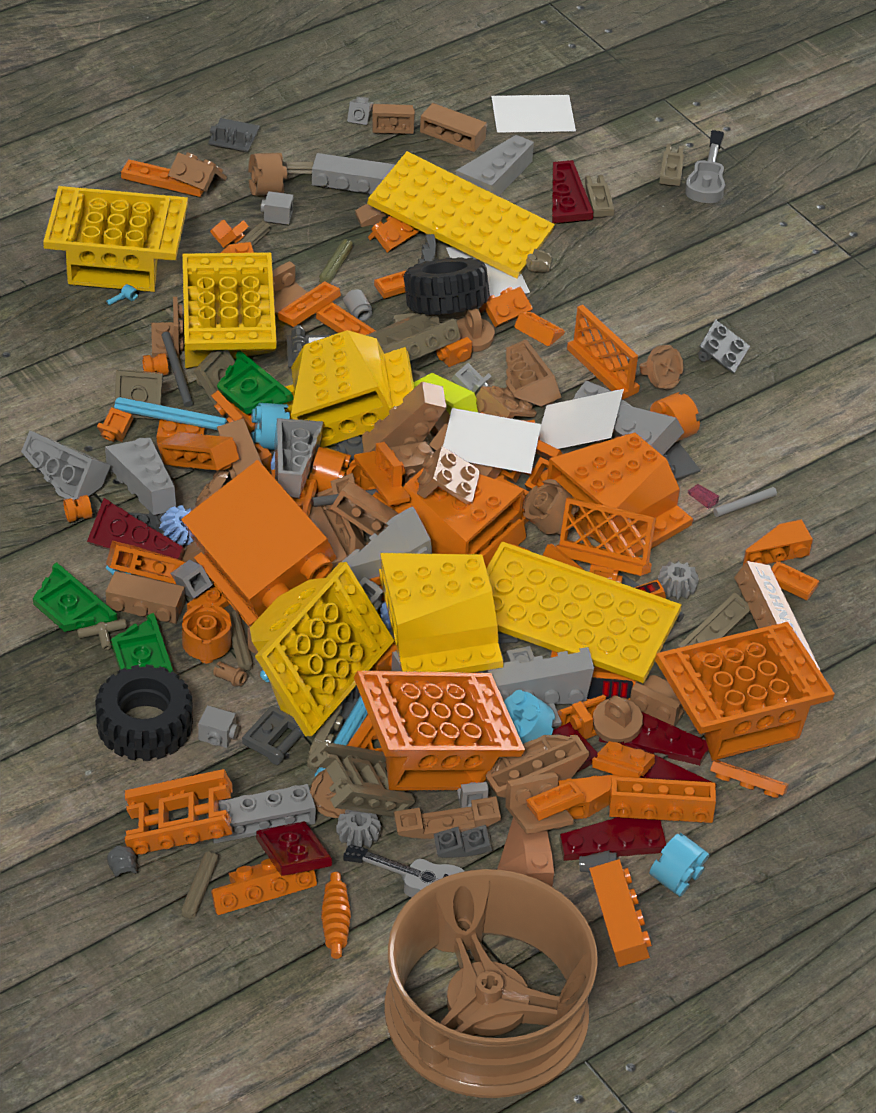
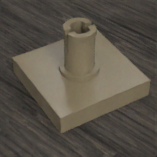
M213 350L193 371L198 385L203 386L214 405L216 402L211 395L218 390L217 385L221 378L225 376L229 365L233 366L235 363L228 350Z
M117 369L115 401L120 397L161 405L163 373ZM132 414L134 418L158 419L143 415Z

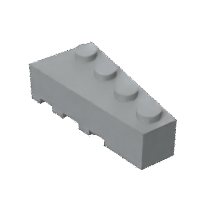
M277 418L274 440L275 480L290 497L300 498L317 450L321 445L323 421Z
M139 438L135 441L105 446L106 463L110 464L108 471L111 474H116L117 480L120 483H125L128 486V491L131 494H136L139 501L153 515L166 513L169 508L176 507L175 487L151 438Z
M585 647L580 648V652L568 654L567 651L558 652L557 657L543 659L542 656H537L525 663H521L519 660L503 663V668L486 670V673L492 674L503 701L516 690H522L533 694L546 704H575L579 701H586L594 666L589 648Z

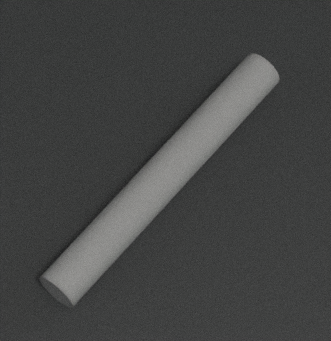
M774 487L714 508L713 513L716 517L774 497L777 495V491Z

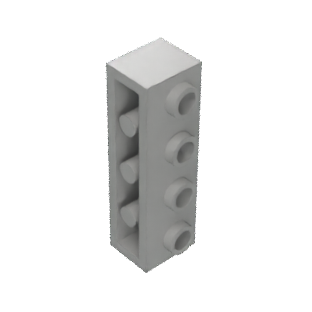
M317 153L312 167V185L372 194L396 164Z
M308 784L219 800V811L227 810L231 817L230 826L232 834L217 839L213 838V843L256 836L257 830L305 821L308 825L315 824L316 807Z

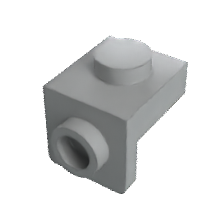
M357 97L350 101L347 121L367 125L369 112L372 111L374 102H368L369 98Z
M467 363L451 379L457 385L478 393L482 386H489L487 381L492 376L488 373L483 378Z

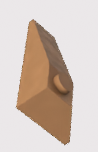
M527 339L506 348V385L514 397L538 406L554 403L555 400L562 398L554 374Z

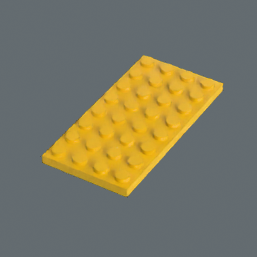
M408 151L387 174L367 201L368 205L426 234H434L436 239L514 278H518L526 268L528 254H533L534 249H540L555 224Z
M501 542L486 569L492 588L499 632L555 652L567 651L568 654L580 652V648L588 647L594 666L641 683L645 682L655 662L656 653H660L681 612L682 604L505 542Z

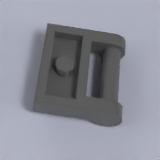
M271 705L242 737V744L268 757L271 763L278 765L284 759V754L300 737L303 738L305 735L291 715ZM287 728L293 730L277 748L272 746Z

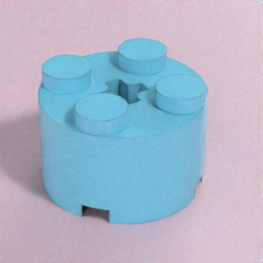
M259 403L255 409H252L251 422L255 423V432H251V438L254 444L258 443L263 448L275 450L274 440L277 418L290 419L289 412H285L288 408L287 404Z
M516 690L504 700L522 744L543 735H552L554 729L552 728V721L555 720V715L551 707L533 694L522 690Z
M682 833L680 835L676 834L663 848L660 860H655L649 874L681 897L689 887L687 882L691 878L697 880L704 871L702 865L707 861L710 854Z

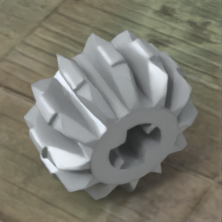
M678 560L675 564L669 561L666 566H662L657 580H659L665 593H667V597L674 596L678 601L680 597L687 599L689 595L694 594L699 578L695 567H689L688 562L681 564Z
M346 810L345 814H340L338 824L336 825V832L339 835L340 842L347 843V846L355 845L362 847L364 845L370 848L372 842H377L379 831L381 830L377 814Z

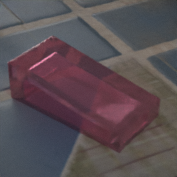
M699 484L688 490L690 496L708 509L719 502V495Z

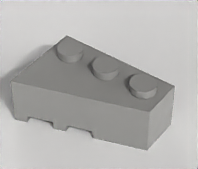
M620 404L612 437L636 433L661 455H664L684 433V430L676 417Z

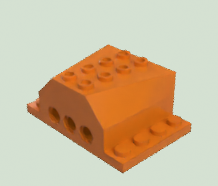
M636 433L620 435L605 442L599 440L588 447L549 458L548 469L541 473L535 484L540 487L544 485L542 481L553 479L575 499L655 517L651 549L690 527L693 522V518L677 505L680 488L667 459ZM580 507L574 514L576 520L584 515ZM596 510L591 513L597 525L606 520L601 511ZM618 515L612 519L619 531L627 526L622 516ZM587 518L578 523L585 533L593 529ZM638 521L634 524L641 536L647 532L648 522ZM608 523L600 528L606 539L615 534ZM630 528L621 533L628 545L636 540ZM596 532L589 535L600 544L602 543ZM617 537L609 542L612 549L616 552L624 548ZM639 542L631 547L636 557L643 554L644 550Z
M421 469L403 487L409 494L410 501L395 505L393 508L397 513H401L410 507L416 510L431 539L432 554H480L518 519L524 520V525L529 521L523 514L525 509L522 508L524 489L479 474L473 501L470 504H465L439 486L426 498L418 495V479L423 473V469Z
M789 622L656 653L655 657L657 665L698 733L704 734L712 761L800 738L810 706L832 701L835 695Z
M357 671L353 677L385 755L389 790H458L461 788V784L484 782L486 779L485 775L488 771H491L498 757H521L525 751L491 673Z

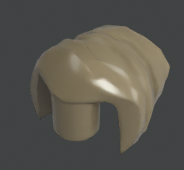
M534 249L533 254H528L526 266L532 272H549L552 257L549 253Z

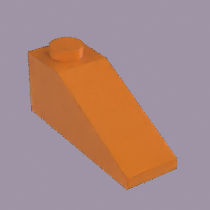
M113 540L106 561L109 568L176 584L170 573L185 563V561Z

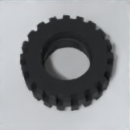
M457 257L425 261L409 267L403 276L407 306L411 311L419 314L441 315L472 310L486 303L490 296L487 267L478 259Z
M146 664V667L134 665L131 666V669L126 670V668L119 670L116 676L114 674L106 679V683L104 682L101 685L95 700L98 735L108 749H114L115 754L121 757L126 755L128 759L135 761L136 758L150 761V758L155 757L158 760L164 758L167 753L171 755L178 750V746H183L187 741L193 724L192 694L186 682L180 679V676L173 671L169 673L168 669L161 666L154 668L153 665ZM141 706L155 707L163 711L162 714L149 719H137L125 714L129 710Z

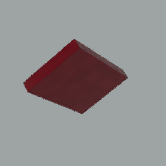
M305 821L256 831V840L281 876L332 866L331 856Z

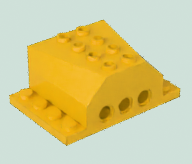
M58 186L43 241L44 249L66 251L68 284L122 289L128 284L139 291L155 292L158 259L176 260L188 206V197Z
M271 253L183 254L185 368L199 366L213 350H228L233 359H237L235 355L239 350L248 357L274 352L276 349V326Z
M348 330L305 344L291 366L293 384L286 386L292 392L294 399L283 404L288 405L285 412H289L290 419L323 421L320 447L362 435L366 431L370 432L374 429V424L379 419L384 420L389 415V410L394 406L401 405L403 398L414 389L409 353L406 347L384 354L377 338Z
M380 553L381 569H379V577L401 671L473 673L503 668V658L498 644V625L493 593L483 555Z
M340 562L326 578L307 580L277 597L250 627L252 643L258 651L255 658L269 678L280 710L295 719L305 736H313L356 686L353 678L356 672L369 671L394 642L393 637L347 562Z

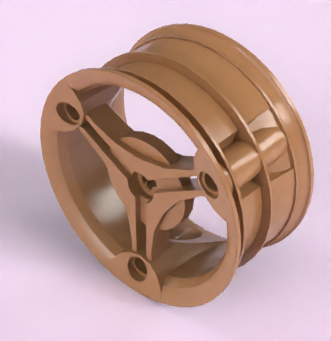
M492 869L470 870L446 876L429 884L416 893L399 912L390 932L388 943V963L391 977L385 995L384 1013L389 1036L401 1057L411 1068L428 1081L454 1093L479 1098H502L524 1094L540 1088L557 1078L569 1067L580 1052L587 1034L589 1023V1004L587 998L593 988L598 962L597 948L591 928L579 909L567 897L550 885L524 874ZM484 935H498L516 939L545 954L557 965L567 981L560 997L528 988L522 976L514 969L498 962H492L480 944ZM432 948L443 952L455 953L460 970L457 971L449 983L447 992L449 1013L441 1023L426 1015L404 989L407 977L414 965ZM469 949L475 960V963L472 964L466 952ZM520 1023L548 1025L539 1031L511 1038L473 1036L476 1034L485 1036L501 1035L513 1030Z

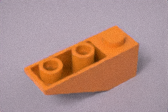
M802 519L779 524L747 548L743 565L746 561L770 564L777 561L781 562L809 556L813 539Z
M613 774L578 779L569 778L558 781V786L572 780L584 794L585 802L566 810L573 819H583L609 805L612 776H621Z

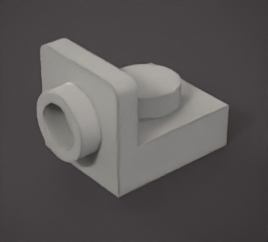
M487 782L461 784V788L457 790L460 808L471 807V800L488 798Z

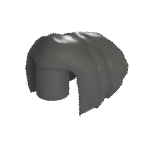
M118 845L108 853V865L115 877H118L123 872L132 871L133 874L137 873L136 855L133 849Z

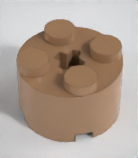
M256 153L250 155L248 173H251L252 180H249L252 195L264 196L268 194V191L284 193L283 179L287 178V168L282 166V153Z
M547 479L542 481L544 485L539 488L537 486L533 487L526 495L522 506L525 509L523 514L544 534H561L566 498L574 497L557 481ZM572 504L571 513L574 516L579 510V506Z

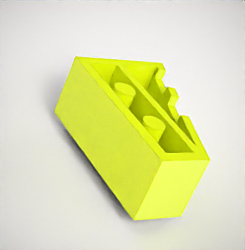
M430 373L413 382L414 388L421 382L443 386L446 402L445 410L450 415L452 408L478 413L475 393L434 373Z

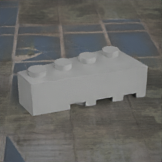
M515 135L457 169L456 176L500 196L532 162L534 142Z

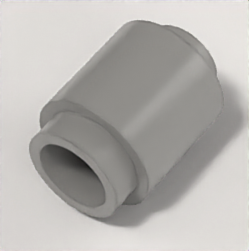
M359 289L349 291L343 300L348 311L362 322L368 320L372 315V307L363 291Z

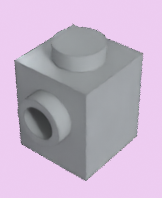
M268 191L266 200L262 199L261 212H264V221L289 225L293 213V195Z
M188 560L170 573L177 585L185 586V595L193 599L213 585L202 565L192 560Z
M207 705L198 723L199 740L211 745L227 748L231 739H235L238 734L239 725L236 724V713Z

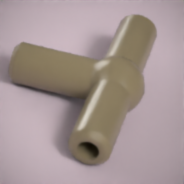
M125 619L107 623L99 622L94 626L80 628L77 630L79 638L99 635L102 649L109 650L111 642L108 632L125 629L127 624Z

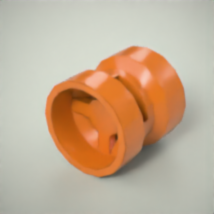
M160 353L154 356V358L150 355L142 356L143 370L145 372L163 373V376L168 375L166 353Z
M88 495L79 496L75 500L72 498L63 500L68 522H74L77 518L81 517L84 519L92 518V508Z

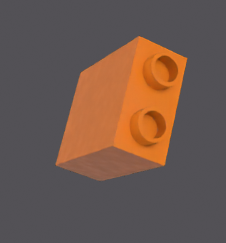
M256 460L181 519L192 540L258 617L280 595L307 580L327 577L333 568L332 562L337 559L326 536L259 460Z

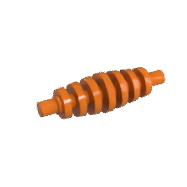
M332 872L330 874V882L325 885L321 919L325 944L331 949V957L339 959L342 957V949L347 945L351 911L346 884L341 881V874L339 872Z

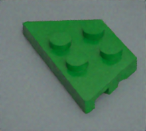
M240 350L235 355L237 358L233 366L229 365L225 376L221 378L217 385L218 391L245 414L252 413V409H255L259 403L283 404L294 399L291 391Z
M57 562L53 564L50 576L45 577L42 587L37 590L33 597V605L64 632L94 626L99 622L107 623L117 620L116 612Z
M154 613L147 615V620L142 624L137 625L135 623L125 632L119 633L111 639V646L119 670L123 668L128 670L134 665L146 667V664L153 665L154 668L164 667L168 669L169 673L173 671Z

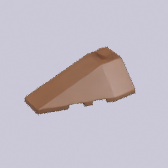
M513 817L497 870L524 874L552 887L554 868L547 830L535 834H527Z

